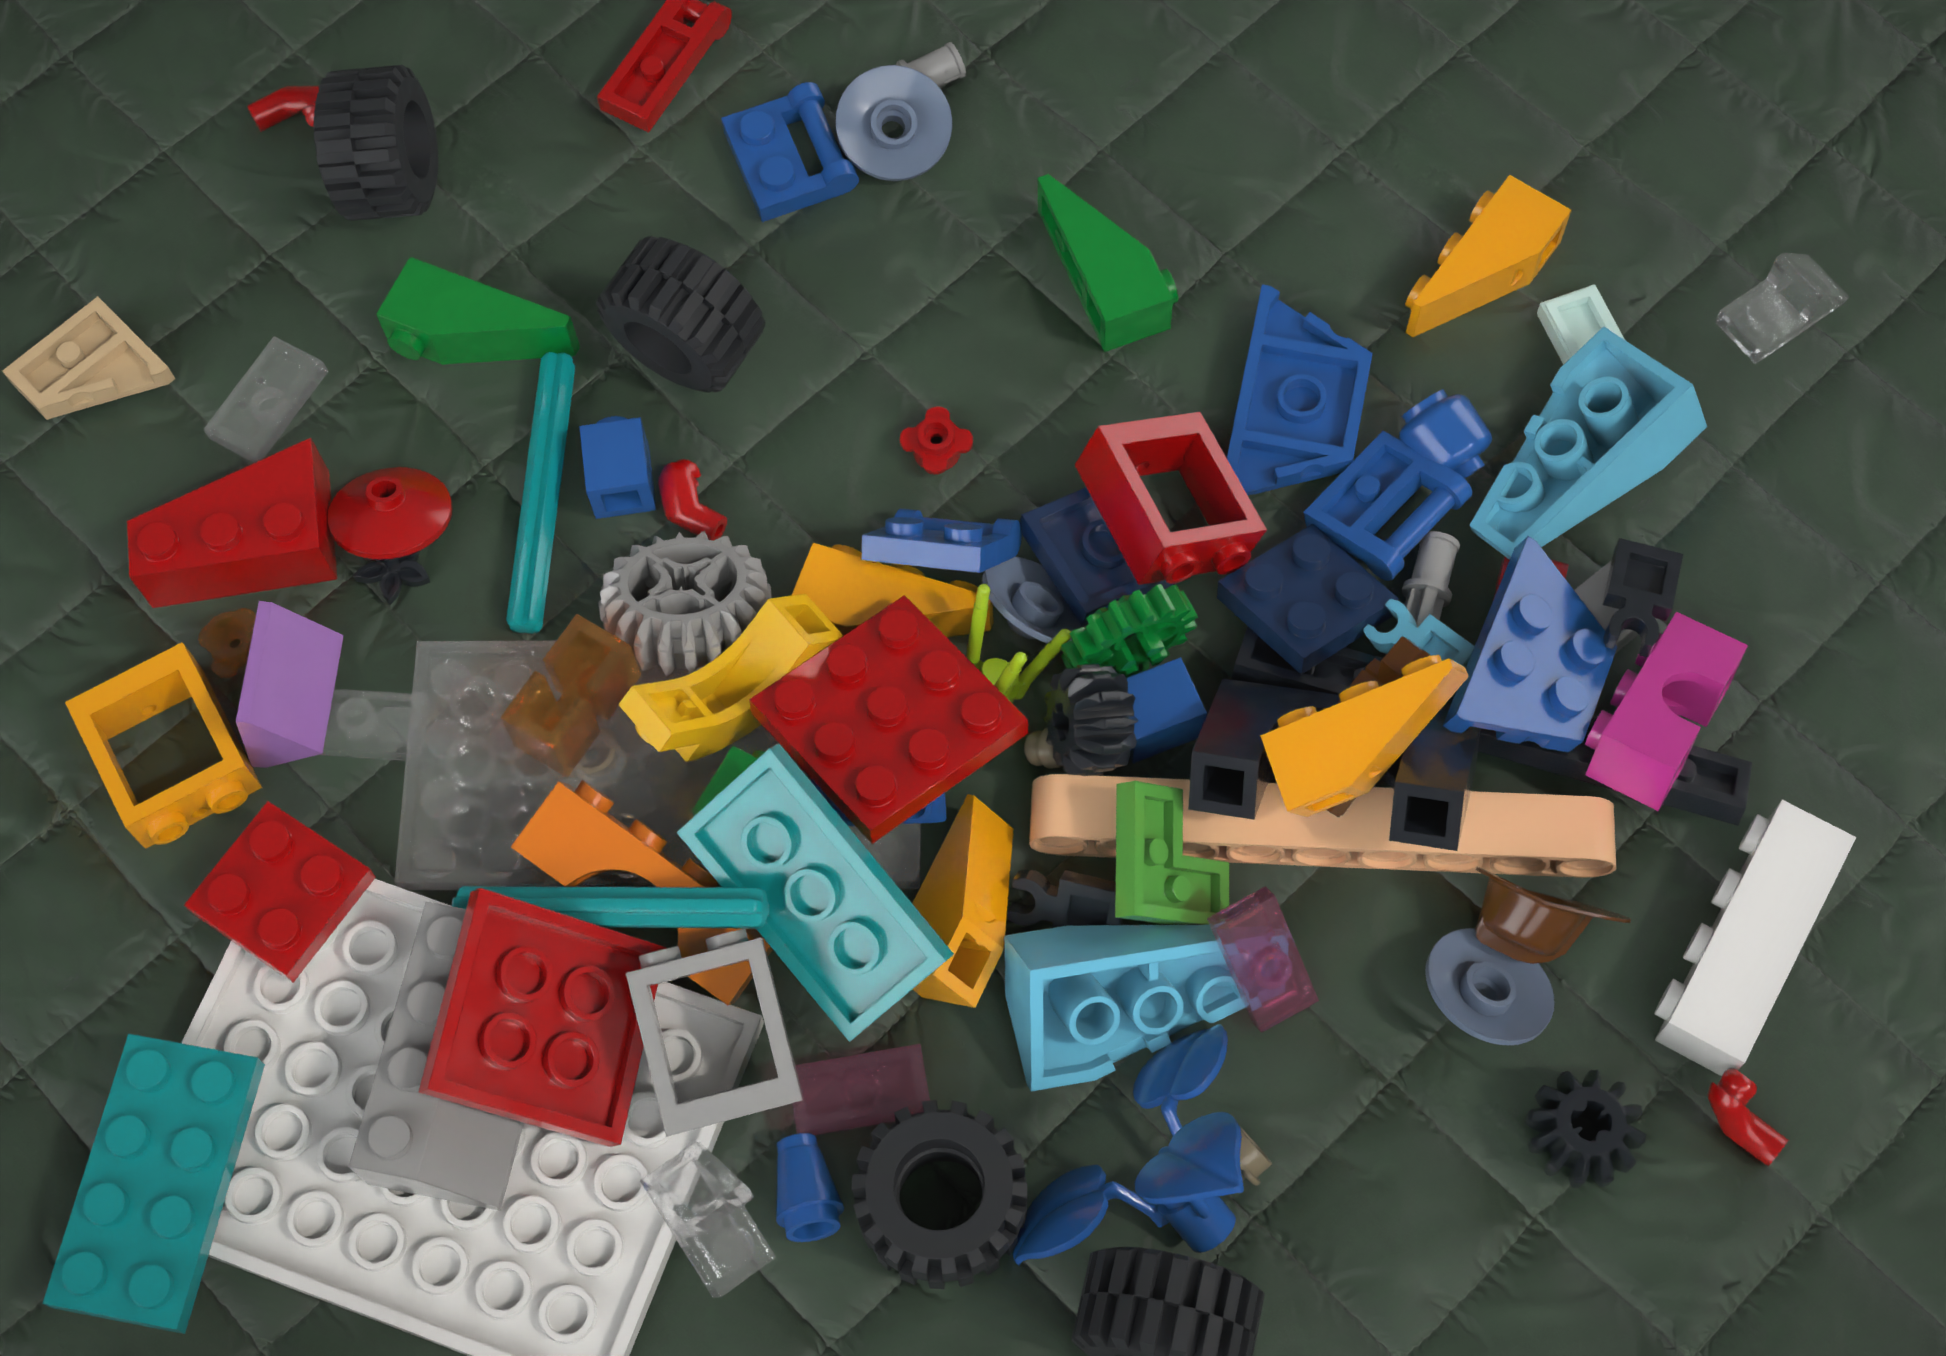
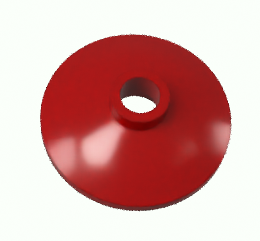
M391 467L366 473L346 484L333 498L328 509L327 522L333 539L345 551L368 559H394L418 552L437 540L448 527L453 508L448 489L434 475L415 468Z

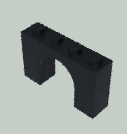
M1223 678L1192 750L1188 810L1255 820L1265 789L1270 780L1275 777L1260 735L1279 728L1277 720L1291 711L1313 706L1319 712L1336 705L1340 700L1339 695ZM1440 709L1381 777L1382 780L1394 789L1389 841L1458 851L1476 771L1481 728L1470 726L1463 733L1451 732L1443 727L1449 710Z

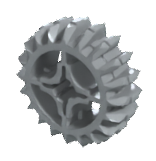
M679 531L675 539L664 541L654 536L651 546L632 545L630 557L615 558L613 571L603 574V585L600 591L601 600L598 604L605 635L609 638L610 646L617 647L620 651L622 659L626 661L637 660L642 671L659 665L665 675L668 676L675 669H687L691 674L695 672L696 668L705 666L717 658L738 639L767 599L772 598L771 586L767 584L766 572L762 568L761 559L751 557L746 545L732 547L728 536H722L714 541L709 540L705 531H702L695 538H684Z

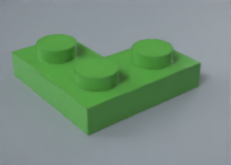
M1139 781L1116 785L1115 918L1170 925L1229 924V862L1183 855V789Z

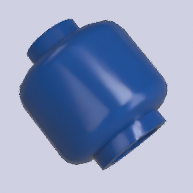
M1444 389L1424 399L1401 416L1406 424L1400 430L1398 439L1422 457L1445 465L1460 474L1464 479L1485 466L1479 455L1489 447L1492 436L1478 412L1465 395L1454 394L1448 397Z

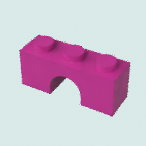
M1676 612L1664 633H1659L1658 640L1649 656L1643 657L1638 654L1635 664L1642 667L1639 674L1628 669L1623 675L1610 702L1611 705L1617 707L1614 715L1602 710L1595 721L1585 743L1586 746L1595 750L1585 775L1659 811L1682 771L1701 729L1700 726L1679 716L1707 727L1729 689L1748 645Z

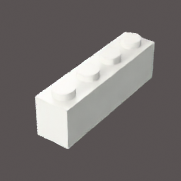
M1781 800L1768 819L1759 814L1755 816L1739 846L1740 850L1749 854L1740 873L1729 868L1711 900L1712 904L1721 908L1712 928L1701 923L1683 955V959L1693 963L1684 983L1682 984L1672 979L1654 1012L1655 1015L1664 1019L1655 1041L1720 1076L1729 1068L1740 1069L1746 1062L1856 839L1855 836L1784 800Z

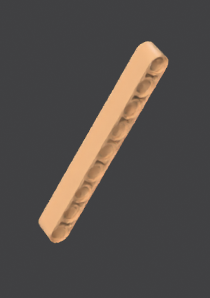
M1050 774L1040 776L1032 782L1029 845L1038 852L1051 855L1116 858V785L1139 781L1183 789V855L1229 863L1480 873L1475 870L1476 867H1480L1493 874L1576 878L1605 876L1616 870L1614 803L1601 797L1471 791L1458 851L1389 841L1394 797L1393 788L1373 787L1367 794L1357 797L1344 815L1340 817L1333 815L1327 810L1304 817L1287 812L1278 784L1268 783L1255 820L1188 810L1189 779Z

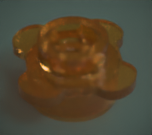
M241 608L235 612L221 613L211 619L199 633V644L210 652L213 658L212 671L220 678L235 676L238 668L247 664L256 614L250 609ZM240 639V644L237 647H230V643L233 640Z

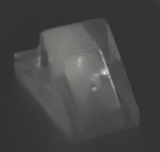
M1781 253L1776 257L1767 278L1722 308L1715 322L1757 364L1846 303L1849 296L1808 254Z
M700 1141L694 1142L639 1180L713 1298H721L776 1258L744 1206L754 1198V1195Z

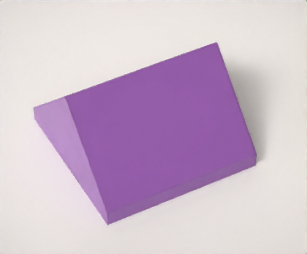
M259 601L236 724L251 766L267 768L323 753L344 635L277 604Z

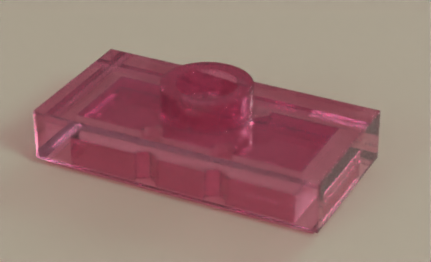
M1266 886L1207 918L1249 1017L1261 1033L1319 1001L1277 899Z
M921 1044L795 1065L803 1094L802 1101L792 1103L797 1134L810 1133L819 1135L876 1125L881 1122H894V1112L908 1106L911 1115L923 1112L922 1101H930Z

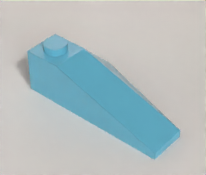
M1603 326L1558 370L1550 384L1553 391L1540 416L1533 415L1524 430L1525 442L1514 461L1504 465L1469 525L1472 532L1510 560L1514 548L1526 537H1531L1537 541L1540 547H1543L1663 470L1707 428L1693 384Z
M1279 924L1062 926L1004 935L1005 997L1026 1083L1031 1092L1095 1081L1116 1071L1113 1063L1146 1047L1153 1053L1171 1044L1169 1036L1201 1020L1215 1023L1283 990L1284 929Z

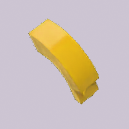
M807 594L769 598L738 639L713 661L699 670L680 678L631 686L618 705L635 724L639 736L654 746L658 752L675 749L685 762L697 760L733 744L761 726L762 724L751 713L749 699L843 637V635Z

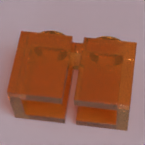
M578 614L575 615L543 659L556 691L562 694L558 701H556L546 677L534 671L500 717L515 747L567 778L601 732L596 717L599 715L609 721L618 709V704L641 677L631 645Z

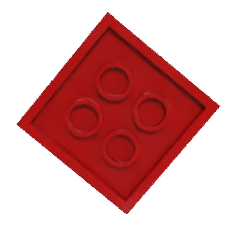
M905 595L749 699L752 715L871 844L1028 734V719Z
M478 888L472 891L469 896L418 1092L608 1147L621 1145L644 1048L626 973L641 969L639 956L663 950L667 947L490 890ZM658 984L650 986L653 1000H655Z

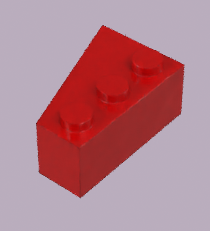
M312 438L301 441L127 521L129 577L152 608L337 580L335 540L330 533L327 522L328 509L332 502L330 474Z

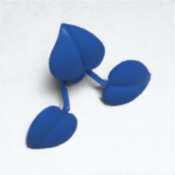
M1217 1024L1209 1029L1193 1032L1173 1041L1150 1058L1140 1070L1133 1087L1134 1099L1144 1109L1161 1105V1112L1172 1134V1139L1168 1146L1162 1147L1158 1155L1153 1157L1140 1170L1135 1181L1136 1193L1117 1182L1112 1181L1105 1184L1106 1173L1099 1165L1083 1166L1063 1174L1045 1187L1027 1209L1024 1228H1020L1018 1243L1013 1250L1014 1261L1019 1267L1025 1260L1050 1257L1081 1243L1091 1235L1102 1221L1108 1208V1200L1110 1199L1122 1200L1151 1218L1157 1227L1170 1223L1191 1250L1197 1253L1215 1248L1229 1236L1234 1228L1236 1218L1220 1196L1242 1193L1244 1191L1240 1168L1241 1128L1236 1119L1226 1112H1215L1201 1116L1183 1127L1177 1116L1179 1100L1191 1099L1204 1092L1216 1078L1223 1065L1227 1052L1228 1037L1226 1030L1221 1024Z

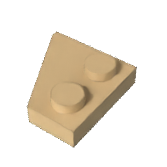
M98 296L2 370L10 383L46 420L165 386L175 380L169 367Z

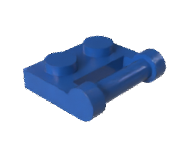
M806 82L799 84L790 90L787 96L721 118L723 131L762 222L848 193L859 182V177L852 162L844 160L822 110L825 100L818 85L815 83ZM800 120L804 123L823 167L821 173L810 177L787 125Z
M1383 430L1303 513L1306 527L1311 524L1315 525L1340 548L1365 562L1367 567L1376 576L1385 581H1390L1404 568L1403 558L1450 509L1458 510L1472 496L1473 492L1469 483L1460 474L1445 465L1422 457L1403 441ZM1421 486L1432 491L1386 541L1375 536L1378 530Z
M899 509L894 518L885 520V527L862 535L861 560L981 573L1014 558L1018 554L1022 540L1021 524L1018 520L1000 518L994 524L923 517L919 510Z

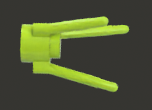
M981 584L978 586L974 603L966 657L1013 704L1015 699H1022L1025 696L1031 683L1060 652L1061 645L1070 640L1071 636L1069 633L1071 631L1067 628L1060 630L1021 674L1019 673L1027 661V656L1024 652H1017L1010 662L999 658H991L982 662L980 654L988 612L990 587L987 584Z

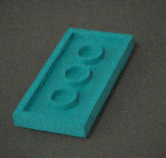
M780 744L769 748L677 831L678 835L721 887L761 888L766 891L770 912L766 918L765 925L758 928L757 931L849 1042L954 955Z
M128 1034L42 1304L54 1309L171 1332L186 1333L265 1064L258 1057Z

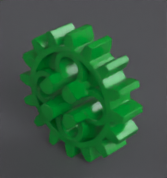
M1159 584L1144 595H1142L1139 589L1131 595L1122 596L1118 601L1110 602L1108 610L1106 607L1099 608L1094 614L1089 615L1086 618L1089 622L1086 627L1072 630L1069 633L1072 640L1061 645V650L1064 653L1061 655V658L1067 669L1077 668V665L1097 663L1100 666H1113L1117 673L1124 674L1128 678L1140 673V671L1143 672L1149 669V663L1152 666L1159 665L1170 655L1169 648L1185 643L1188 640L1185 634L1196 629L1197 625L1194 620L1198 616L1184 590L1180 591L1177 585H1172L1164 590L1162 584ZM1134 633L1133 636H1131L1130 638L1124 640L1127 636H1129V635H1131V634Z

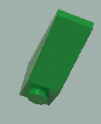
M1047 174L1038 177V212L1103 351L1107 352L1171 329L1173 304L1178 302V292L1167 268L1159 270L1150 249L1051 175Z
M409 257L376 314L387 338L388 345L401 356L411 360H419L420 357L445 365L541 359L548 352L566 353L570 356H576L580 348L571 316L413 257Z

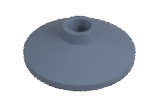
M880 66L859 75L845 89L836 111V133L843 152L858 169L882 180H908L930 170L944 155L952 133L951 109L942 90L925 74L905 66ZM889 121L897 122L902 126L903 134L897 138H890L883 133L882 126Z
M1014 557L983 572V584H987L990 587V601L1007 619L1011 629L1024 638L1038 639L1048 643L1064 628L1072 631L1077 628L1086 627L1089 624L1081 626L1048 573L1039 563L1021 557Z
M1473 928L1460 929L1448 933L1435 944L1428 955L1425 972L1432 998L1442 1013L1469 1035L1493 1044L1519 1045L1539 1036L1549 1024L1554 1012V994L1551 983L1539 963L1530 964L1517 961L1480 943L1475 937V929Z

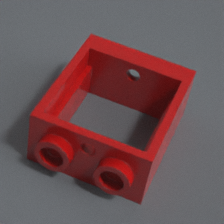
M1201 412L1098 426L1075 463L1078 473L1138 585L1164 580L1167 583L1174 584L1184 581L1193 575L1215 571L1222 575L1232 573L1250 560L1251 551L1267 531ZM1179 470L1209 526L1170 532L1140 476Z

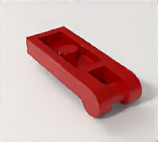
M666 0L598 94L597 99L600 110L649 133L715 39L719 40L726 34L732 19L731 8L715 1L708 5L699 0ZM689 21L695 23L692 28L685 24Z

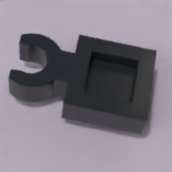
M1619 538L1613 551L1602 603L1604 606L1619 610L1614 613L1605 630V647L1613 649L1621 631L1629 629L1638 633L1642 643L1639 648V656H1649L1659 637L1660 630L1656 619L1667 621L1673 609L1683 559L1682 553Z
M1028 869L1019 870L1013 879L1012 887L1029 891L1034 896L1036 902L1033 905H1025L1020 902H1013L1007 912V919L1017 925L1029 926L1038 923L1040 920L1052 922L1051 928L1084 925H1122L1123 918H1115L1116 882L1065 870L1060 879L1059 887L1051 885L1048 879L1041 873Z

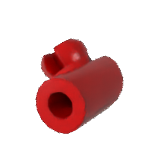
M286 86L247 105V108L260 132L300 112L305 116L308 125L314 127V110L319 86Z
M679 459L676 462L668 463L662 469L658 479L664 513L667 519L696 536L705 531L709 540L714 541L720 538L726 529L728 519L726 516L699 503L696 489L699 482L696 479L701 476L697 465L687 459Z
M1729 1068L1724 1071L1717 1085L1714 1082L1711 1083L1707 1094L1708 1100L1724 1134L1769 1167L1789 1139L1746 1107L1749 1099L1756 1094L1757 1086L1735 1068Z

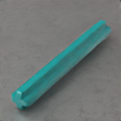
M545 353L540 362L506 617L510 630L517 633L535 634L543 626L575 375V365L572 356L566 353Z
M463 886L459 888L457 896L452 900V907L466 909L470 893L478 888H483L601 927L758 929L765 925L766 918L770 912V905L765 890L761 888Z

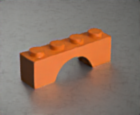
M584 780L579 783L576 789L570 784L558 781L511 845L512 849L566 887H576L595 875L614 870L635 873L647 879L656 887H718L719 885L710 872L692 858H689L682 867L663 853L662 850L668 841L643 822L635 819L631 826L627 827L608 813L614 802ZM678 928V946L681 957L685 958L708 952L707 938L740 929ZM746 929L748 941L757 938L764 940L767 956H769L773 949L757 929ZM749 960L688 977L723 1003L730 1005L736 1002L753 978Z

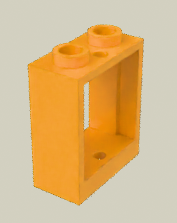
M183 642L65 702L125 828L145 849L154 844L162 845L179 839L188 831L190 825L213 813L221 814L238 808L247 800L249 794L262 788L202 667ZM192 697L223 760L138 804L108 739Z

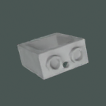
M746 929L707 938L708 952L685 958L681 957L679 946L639 956L641 969L626 973L666 1137L803 1100L764 940L757 938L748 941ZM749 960L778 1077L679 1103L650 986Z

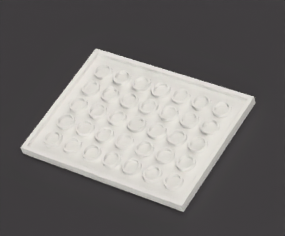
M374 879L294 983L231 941L183 1038L182 1044L258 1057L265 1064L208 1257L467 1356H629L724 1122L666 1137L645 1049L643 1048L621 1145L608 1147L524 1123L501 1211L368 1185L348 1166L425 902L451 905ZM668 982L658 984L654 1004L679 1103L737 1088L764 1025L762 1015L733 1005H726L722 1001Z

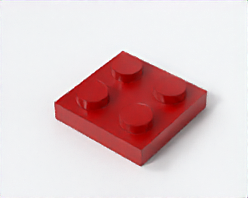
M267 801L184 906L197 918L294 983L376 876L370 868Z

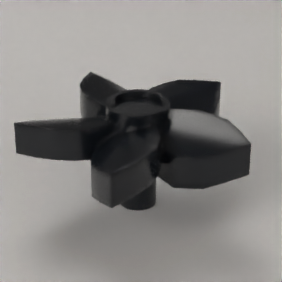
M420 551L400 558L374 559L376 562L362 566L353 575L355 581L362 583L380 581L382 596L389 605L400 594L402 583L410 587H419L430 583L425 569L416 562Z

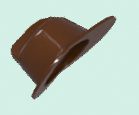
M1480 867L1475 869L1489 877L1481 912L1475 927V937L1480 943L1517 961L1536 964L1550 962L1566 954L1593 917L1623 923L1631 922V918L1584 903L1527 890Z

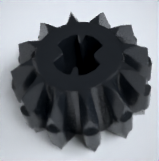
M1097 663L1077 665V668L1064 669L1063 673L1053 675L1050 683L1051 691L1047 692L1044 698L1047 705V716L1043 720L1048 728L1046 742L1049 745H1053V758L1056 764L1063 765L1068 774H1081L1082 776L1103 775L1105 771L1116 770L1117 767L1126 766L1131 756L1130 749L1136 747L1137 740L1134 734V724L1139 720L1134 716L1133 710L1136 698L1133 694L1128 693V681L1125 675L1117 673L1113 666H1100Z
M1597 1069L1590 1070L1586 1074L1582 1086L1570 1071L1562 1072L1557 1078V1089L1546 1085L1541 1086L1535 1094V1098L1541 1108L1529 1110L1525 1116V1124L1541 1132L1528 1143L1529 1152L1539 1154L1549 1151L1552 1155L1544 1168L1546 1175L1554 1176L1564 1165L1570 1168L1569 1182L1572 1188H1581L1589 1173L1600 1187H1605L1614 1180V1169L1628 1173L1633 1168L1636 1160L1630 1150L1640 1148L1645 1143L1646 1134L1630 1125L1643 1114L1642 1106L1638 1104L1621 1106L1618 1101L1626 1090L1624 1082L1618 1081L1608 1091L1601 1089V1076ZM1579 1117L1592 1122L1588 1128L1589 1131L1597 1129L1598 1133L1591 1141L1585 1140L1578 1135L1582 1127L1573 1129L1572 1125Z

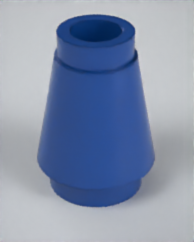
M799 1133L781 1139L776 1145L778 1152L777 1224L785 1228L787 1239L794 1242H811L833 1235L841 1227L839 1216L843 1213L844 1206L822 1152L818 1147L816 1136L810 1133Z

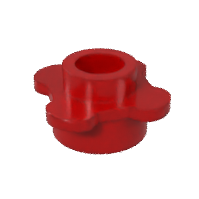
M937 406L928 409L925 419L918 425L905 428L901 432L900 445L904 451L913 452L916 462L927 473L936 475L952 468L958 462L961 453H967L971 450L973 436L969 430L960 429L950 420V413L946 408ZM938 436L942 439V442L933 444L931 439Z

